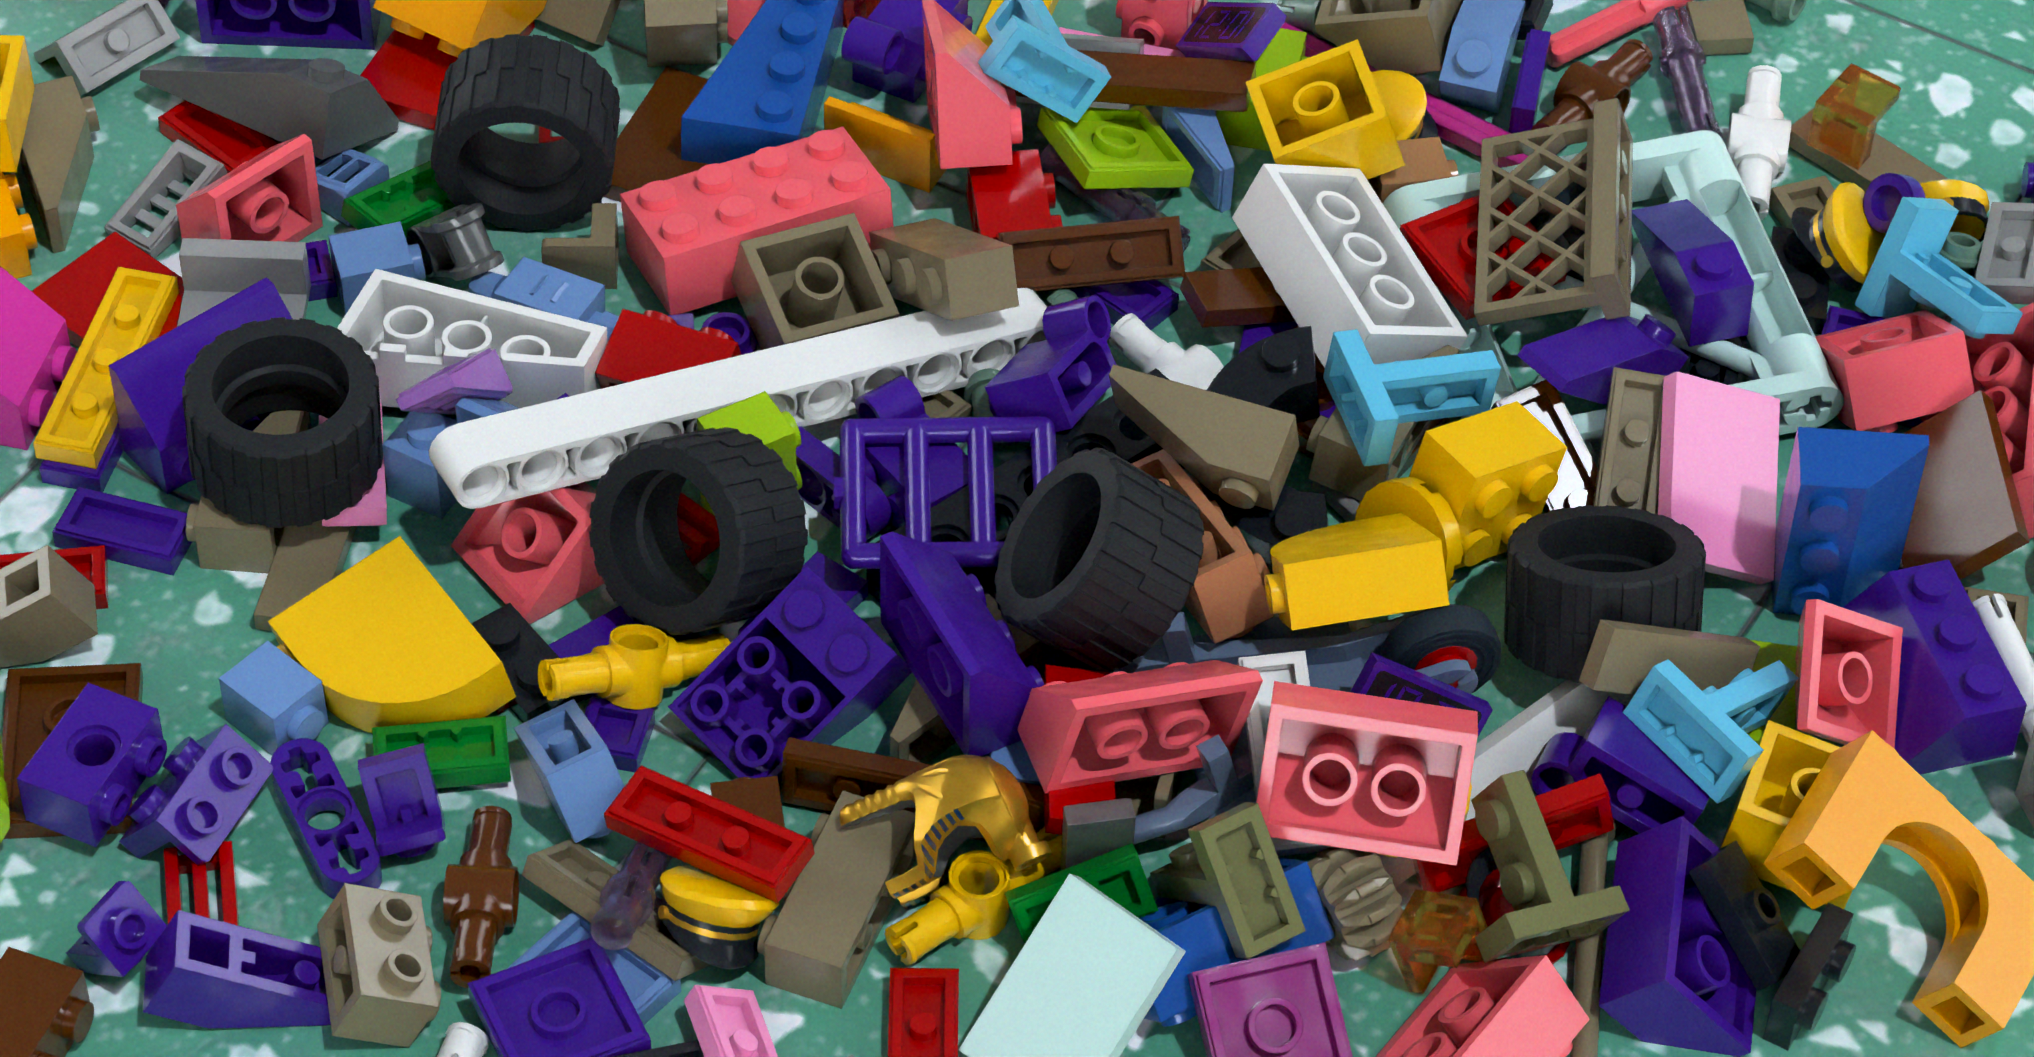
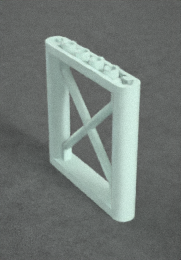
M1701 130L1633 143L1632 202L1663 196L1668 197V203L1688 199L1734 241L1754 282L1748 335H1746L1753 351L1726 340L1689 347L1675 319L1634 302H1631L1630 317L1642 320L1645 314L1655 317L1675 332L1676 337L1671 343L1676 347L1744 374L1751 379V381L1730 384V386L1779 398V435L1797 432L1798 427L1817 428L1831 421L1843 407V394L1721 136L1713 131ZM1577 154L1561 156L1560 158L1570 162ZM1518 165L1502 167L1501 169L1510 173ZM1544 165L1526 183L1539 189L1557 172ZM1480 172L1407 185L1392 192L1382 204L1400 230V225L1479 195ZM1515 192L1509 196L1517 208L1525 200L1524 197ZM1640 242L1634 247L1633 255L1631 256V293L1651 267ZM1567 275L1565 281L1552 287L1556 290L1584 286V282ZM1437 287L1468 335L1459 350V354L1493 350L1501 366L1491 407L1496 401L1518 392L1491 325L1479 326L1476 317L1465 320ZM1601 306L1584 308L1588 311L1576 327L1604 318ZM1540 375L1534 384L1545 380V378ZM1606 409L1571 415L1597 468ZM1473 415L1460 416V417H1461V419H1464V418H1467V417H1470V416H1473Z

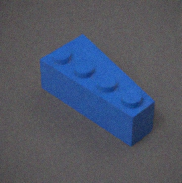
M766 0L681 117V160L720 164L753 154L765 147H776L810 137L814 133L843 32L844 0Z

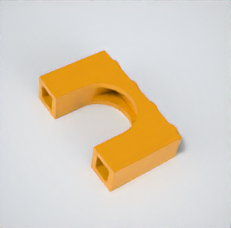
M1871 730L1830 754L1763 864L1806 905L1814 910L1855 889L1881 844L1895 847L1916 860L1928 873L1939 892L1945 911L1946 934L1941 952L1912 1003L1960 1048H1963L2005 1028L2034 975V881L1998 849L1990 838L1981 833L1948 802L1941 792L1932 787L1899 756L1892 746Z

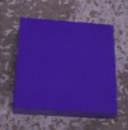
M597 935L468 983L469 998L498 1057H613L652 1049L651 1038Z

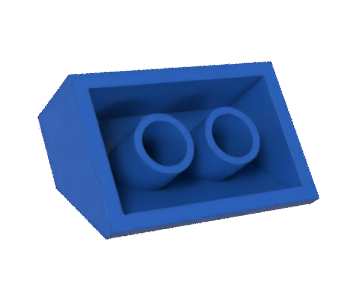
M1811 427L1797 428L1776 526L1774 580L1771 581L1773 613L1801 615L1806 600L1819 599L1844 607L1886 573L1899 570L1930 445L1929 435Z
M1279 858L1306 931L1250 959L1324 943L1335 937L1307 861ZM1158 896L1154 898L1158 911L1139 919L1186 951L1144 1019L1160 1022L1161 1026L1167 1027L1183 1023L1197 1015L1187 974L1249 959L1235 957L1216 906L1160 898Z

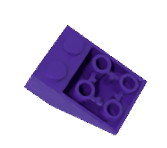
M806 566L668 708L738 778L778 776V783L782 782L783 751L789 737L832 745L867 719L912 671L895 651Z

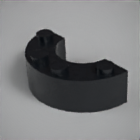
M1311 326L1279 332L1249 346L1223 367L1213 379L1207 391L1294 414L1296 416V424L1319 418L1316 360ZM1198 481L1207 499L1217 502L1227 523L1231 527H1238L1252 554L1258 552L1262 556L1271 574H1273L1270 549L1274 545L1290 537L1329 526L1325 493L1301 492L1284 484L1274 511L1258 506L1244 509L1225 502L1219 495L1213 494Z

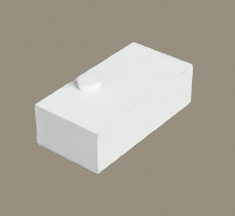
M1282 164L1262 165L1232 219L1298 326H1311L1314 352L1324 368L1333 332L1357 329L1374 364L1420 359L1447 345L1460 350L1468 335L1361 169Z

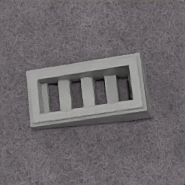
M177 139L107 222L104 229L109 235L117 232L155 259L181 236L176 204L188 198L192 193L218 180L228 172L224 164ZM187 178L194 181L190 187L182 184ZM172 192L181 198L177 203H174L165 197ZM156 206L168 214L162 220L149 211ZM138 221H141L153 228L154 231L149 237H146L131 227Z

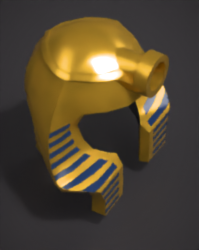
M958 755L944 759L896 781L894 785H888L885 790H877L873 795L868 794L864 799H857L854 803L845 805L839 814L841 827L857 825L862 821H869L872 818H879L883 814H891L894 811L903 810L904 808H916L914 850L917 857V866L885 882L890 896L894 899L898 898L900 904L905 909L930 899L931 893L944 885V875L949 858L968 838H985L996 857L1003 862L1010 858L1015 871L1034 866L1052 855L1048 842L1046 840L1039 841L1029 818V804L1022 786L1004 765L996 762L989 756Z

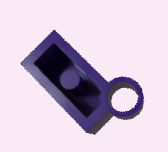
M881 0L868 18L856 16L851 21L843 38L841 55L845 61L852 63V81L912 103L916 102L926 88L922 0ZM935 0L968 30H972L973 20L971 16H968V0Z
M1091 295L1054 304L1046 308L1042 320L1046 340L1026 344L985 386L989 408L993 417L1044 416L1054 422L1055 430L1059 432L1072 429L1111 386L1109 373L1113 364L1116 365V362L1107 343L1111 333L1110 316L1107 307L1098 296Z
M902 375L863 394L855 402L858 419L930 418L925 413V406L917 388L907 377ZM903 443L865 444L866 476L876 483L888 498L893 512L891 524L894 528L898 529L905 525ZM929 443L930 500L932 508L969 485L968 456L956 443Z
M1610 696L1607 697L1592 719L1584 737L1575 733L1563 732L1554 735L1548 741L1531 777L1532 787L1536 794L1540 795L1600 773L1609 791L1612 817L1638 833L1645 832L1681 816L1693 825L1703 812L1710 797L1623 714L1627 706Z

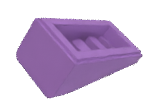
M488 348L425 378L398 394L399 397L396 401L401 411L456 415L455 405L462 397L500 400L512 393L513 386L496 350Z

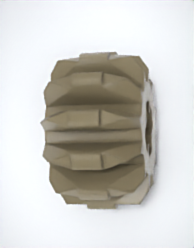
M1329 847L1315 855L1316 858L1307 862L1335 935L1334 938L1325 943L1334 947L1339 956L1345 960L1352 958L1355 961L1368 955L1373 957L1389 949L1391 943L1403 937L1406 914L1400 905L1402 903V896L1396 891L1393 884V876L1388 875L1379 856L1372 855L1370 852Z

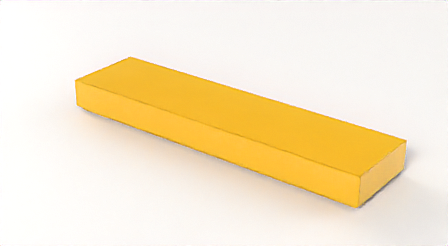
M123 267L117 268L33 442L36 458L97 469L119 422L109 365L158 338L179 294L177 277Z

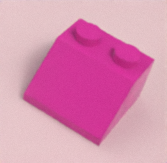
M1 266L0 445L28 450L38 429L45 420L77 351L75 347L70 345L66 319Z

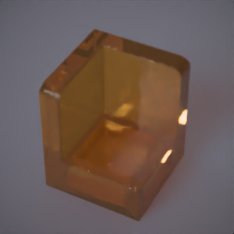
M1851 63L1815 102L1807 145L1858 170L1870 157L1877 122L1899 99L1901 88Z
M1415 889L1388 939L1409 992L1424 994L1438 966L1457 968L1461 959L1478 962L1484 961L1475 937L1487 928V924L1477 898Z

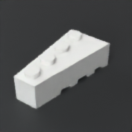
M379 269L374 270L337 327V329L342 330L344 335L352 337L363 346V351L371 356L375 364L376 375L379 378L380 403H382V406L399 407L396 399L401 392L439 370L488 348L496 350L513 386L512 393L500 400L516 407L523 408L556 400L564 393L573 396L598 390L601 387L595 371L608 343L607 327Z

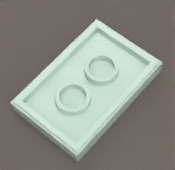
M1069 873L960 1046L959 1051L968 1057H1120L1186 951L1081 877Z

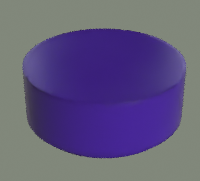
M1885 173L1876 177L1867 187L1863 198L1864 213L1869 225L1874 230L1886 234L1902 197L1926 198L1920 183L1913 177L1896 173Z

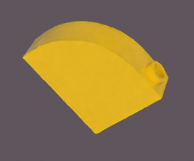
M1403 513L1360 519L1315 529L1285 539L1270 549L1273 574H1267L1264 577L1268 608L1271 614H1278L1279 619L1291 630L1450 605L1441 539Z
M398 536L268 621L279 644L277 648L322 681L327 710L345 723L365 732L372 733V728L483 718L516 698L502 661L401 536Z

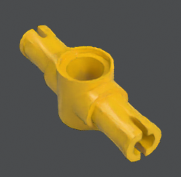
M626 624L618 626L611 631L609 645L594 647L591 653L567 658L541 660L538 666V684L543 696H547L549 701L594 693L602 698H606L613 705L633 710L653 708L662 702L664 689L677 687L682 680L698 677L731 642L728 638H724L722 633L686 640H675L670 635L667 636L660 629L649 625Z
M1045 827L1040 829L1036 833L1039 841L1046 840L1048 842L1052 855L1034 866L1019 871L1014 870L1010 858L1003 862L992 852L984 850L969 851L958 856L952 862L949 869L948 883L931 893L930 902L908 917L885 929V938L891 951L895 956L901 954V962L910 966L923 957L924 954L952 937L956 939L965 937L973 940H984L998 935L1006 927L1009 919L1010 906L1004 892L1043 878L1061 867L1062 836L1055 837L1056 834L1045 833Z

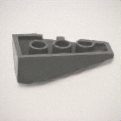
M177 56L140 69V81L278 141L284 142L305 134L312 139L314 156L322 160L398 130L399 119L370 81L345 70L344 64L333 59Z

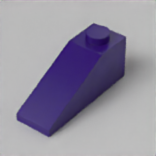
M1688 199L1632 210V227L1688 346L1691 347L1748 335L1754 282L1734 241Z
M1645 314L1642 320L1630 316L1606 320L1604 317L1526 344L1517 355L1560 392L1603 405H1607L1610 377L1614 367L1667 376L1676 371L1679 372L1689 358L1671 343L1676 337L1675 332L1649 314Z
M178 910L146 955L143 1012L208 1029L331 1025L320 947Z

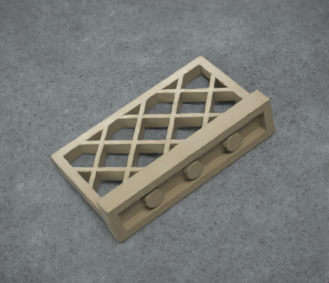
M1618 98L1594 102L1593 119L1482 139L1474 315L1479 326L1594 306H1601L1606 320L1630 316L1633 139ZM1587 142V146L1570 162L1557 156L1567 145ZM1522 153L1528 156L1510 173L1498 167V158ZM1544 165L1557 172L1539 189L1526 183ZM1573 181L1586 188L1568 206L1555 199ZM1514 192L1527 199L1509 216L1496 210ZM1542 209L1556 215L1537 233L1524 226ZM1571 225L1584 231L1585 234L1567 250L1554 243ZM1511 236L1525 242L1507 260L1494 254ZM1541 252L1554 259L1536 277L1522 270ZM1571 269L1584 276V286L1556 290L1552 287ZM1510 280L1524 287L1511 299L1492 302V296Z

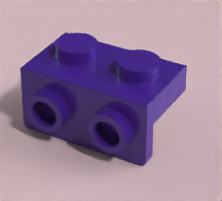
M227 724L197 741L190 736L185 738L164 761L163 767L169 773L159 787L156 784L150 786L131 806L128 815L134 821L119 842L138 859L171 842L195 864L202 865L208 862L272 773V764Z

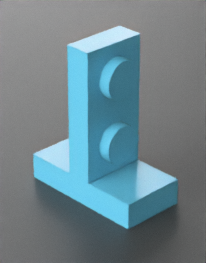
M1004 0L985 26L993 42L978 61L983 72L1075 123L1080 120L1111 78L1103 64L1068 46L1043 0Z
M1902 197L1854 304L1869 316L1896 317L1913 313L1917 302L1925 306L1940 309L1952 318L1950 324L1963 330L1965 335L1978 339L1984 338L1986 334H2014L2023 314L2019 309L1939 254L1959 210L1943 199Z
M1355 329L1333 332L1323 379L1365 467L1387 464L1389 462L1399 423L1475 415L1490 410L1501 366L1493 350L1374 364L1358 330Z
M1667 659L1652 667L1623 711V714L1718 804L1733 796L1764 751L1747 733L1767 724L1798 677L1778 660L1756 672L1747 668L1740 672L1728 685L1720 689L1709 686L1702 691Z

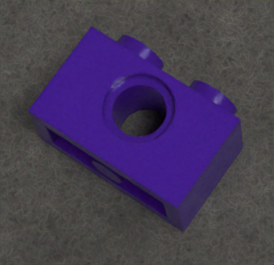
M87 683L16 778L26 821L97 847L112 825L117 826L124 820L136 791L147 777L156 775L165 760L167 743L163 738L158 709Z

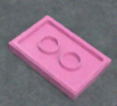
M1676 371L1663 377L1658 515H1664L1672 518L1679 524H1684L1694 532V535H1697L1702 540L1704 550L1706 551L1705 572L1758 585L1774 580L1780 399Z

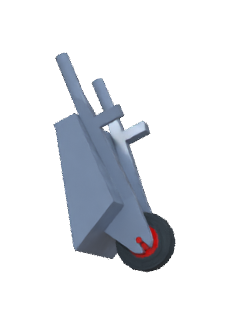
M1450 604L1448 606L1423 609L1375 625L1367 619L1298 630H1291L1279 617H1275L1257 624L1251 632L1242 637L1225 639L1216 644L1208 634L1192 637L1184 612H1178L1170 628L1162 637L1164 644L1153 645L1143 656L1134 659L1133 663L1120 669L1115 668L1110 673L1118 671L1133 673L1159 669L1176 662L1191 664L1219 660L1237 665L1238 658L1305 651L1310 686L1350 692L1371 652L1471 694L1488 682L1499 667L1501 643L1495 628L1485 613L1467 605ZM1084 665L1075 667V668H1078V669L1091 670V669L1087 668V667L1084 666ZM1245 725L1232 756H1230L1229 750L1219 734L1196 746L1203 768L1194 769L1198 782L1174 797L1165 807L1137 815L1135 819L1134 844L1193 826L1208 817L1211 819L1244 802L1256 803Z

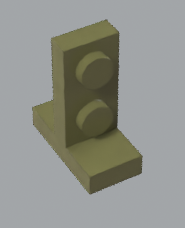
M1524 770L1501 775L1471 800L1475 809L1478 831L1487 841L1500 873L1502 892L1514 909V912L1504 914L1475 937L1484 963L1596 935L1630 911L1620 885L1574 896Z
M1244 802L1188 829L1192 842L1173 850L1169 854L1171 863L1150 872L1160 898L1216 906L1236 958L1250 959L1306 931L1258 803Z

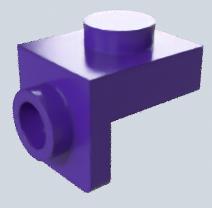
M424 743L358 760V771L376 830V845L380 856L395 853L398 857L402 858L418 856L431 850L435 843L446 839L444 813Z
M118 881L78 923L77 929L82 936L66 954L79 970L84 971V973L124 977L143 959L146 952L155 944L167 925L131 882Z

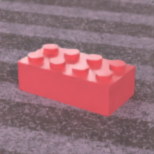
M844 127L833 130H821L815 132L810 137L776 147H765L753 154L720 164H708L697 171L664 181H652L640 188L620 194L627 253L669 315L682 314L737 297L731 278L741 241L855 213L871 249L869 232L894 227L891 189Z

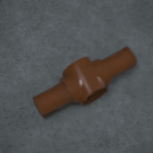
M1630 39L1608 60L1598 61L1591 67L1580 61L1571 64L1561 77L1553 97L1554 108L1532 127V130L1593 119L1594 102L1618 98L1624 114L1631 97L1630 86L1651 67L1649 63L1653 61V55L1649 47L1642 41Z
M483 806L475 810L468 851L460 857L459 864H448L445 874L443 896L444 923L446 926H450L452 933L455 935L450 977L456 985L463 988H468V983L491 975L495 942L503 935L504 928H515L517 921L519 872L518 867L513 866L511 859L508 857L512 817L507 810L497 806Z

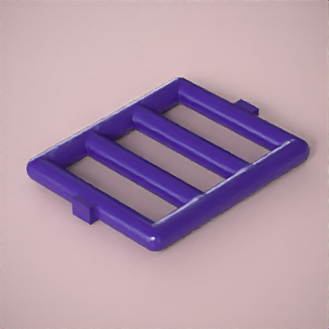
M1044 416L860 418L844 421L840 426V477H834V509H840L841 560L843 564L850 569H880V543H867L865 444L903 443L906 537L951 552L961 568L998 567L999 554L1005 541H996L993 442H1031L1034 491L1037 487L1036 485L1043 477L1052 472L1057 465L1054 422ZM929 443H967L971 542H932Z

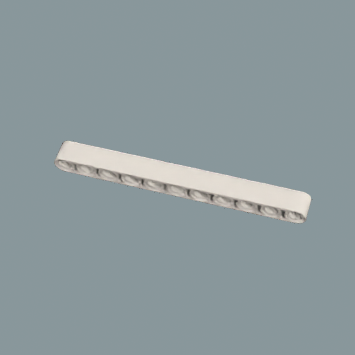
M1017 288L1018 307L953 321L928 311L917 312L457 423L440 432L431 443L429 458L456 500L463 507L469 509L483 508L599 479L602 475L606 474L609 464L618 455L625 454L629 447L642 442L698 431L697 418L766 391L780 412L788 411L793 416L798 427H806L857 414L855 402L858 397L900 375L907 377L915 385L921 397L966 387L969 378L975 372L988 368L1000 371L1026 344L1046 340L1042 320L1047 306L1033 290Z

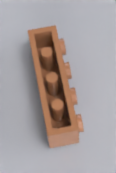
M1164 449L1132 463V465L1190 498V501L1194 502L1200 510V519L1203 520L1204 535L1202 536L1204 544L1203 554L1199 562L1194 586L1191 587L1184 605L1211 640L1216 644L1225 639L1242 637L1251 632L1257 624L1275 617L1274 614L1270 613L1266 599L1264 577L1271 573L1264 559L1258 552L1252 554L1238 527H1231L1227 523L1217 502L1207 499L1198 480L1193 475L1188 476L1177 461Z

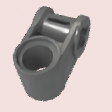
M482 203L460 204L406 230L407 244L418 243L420 247L425 276L429 278H453L454 281H459L482 274L504 262L502 252L493 249L481 217L485 213Z

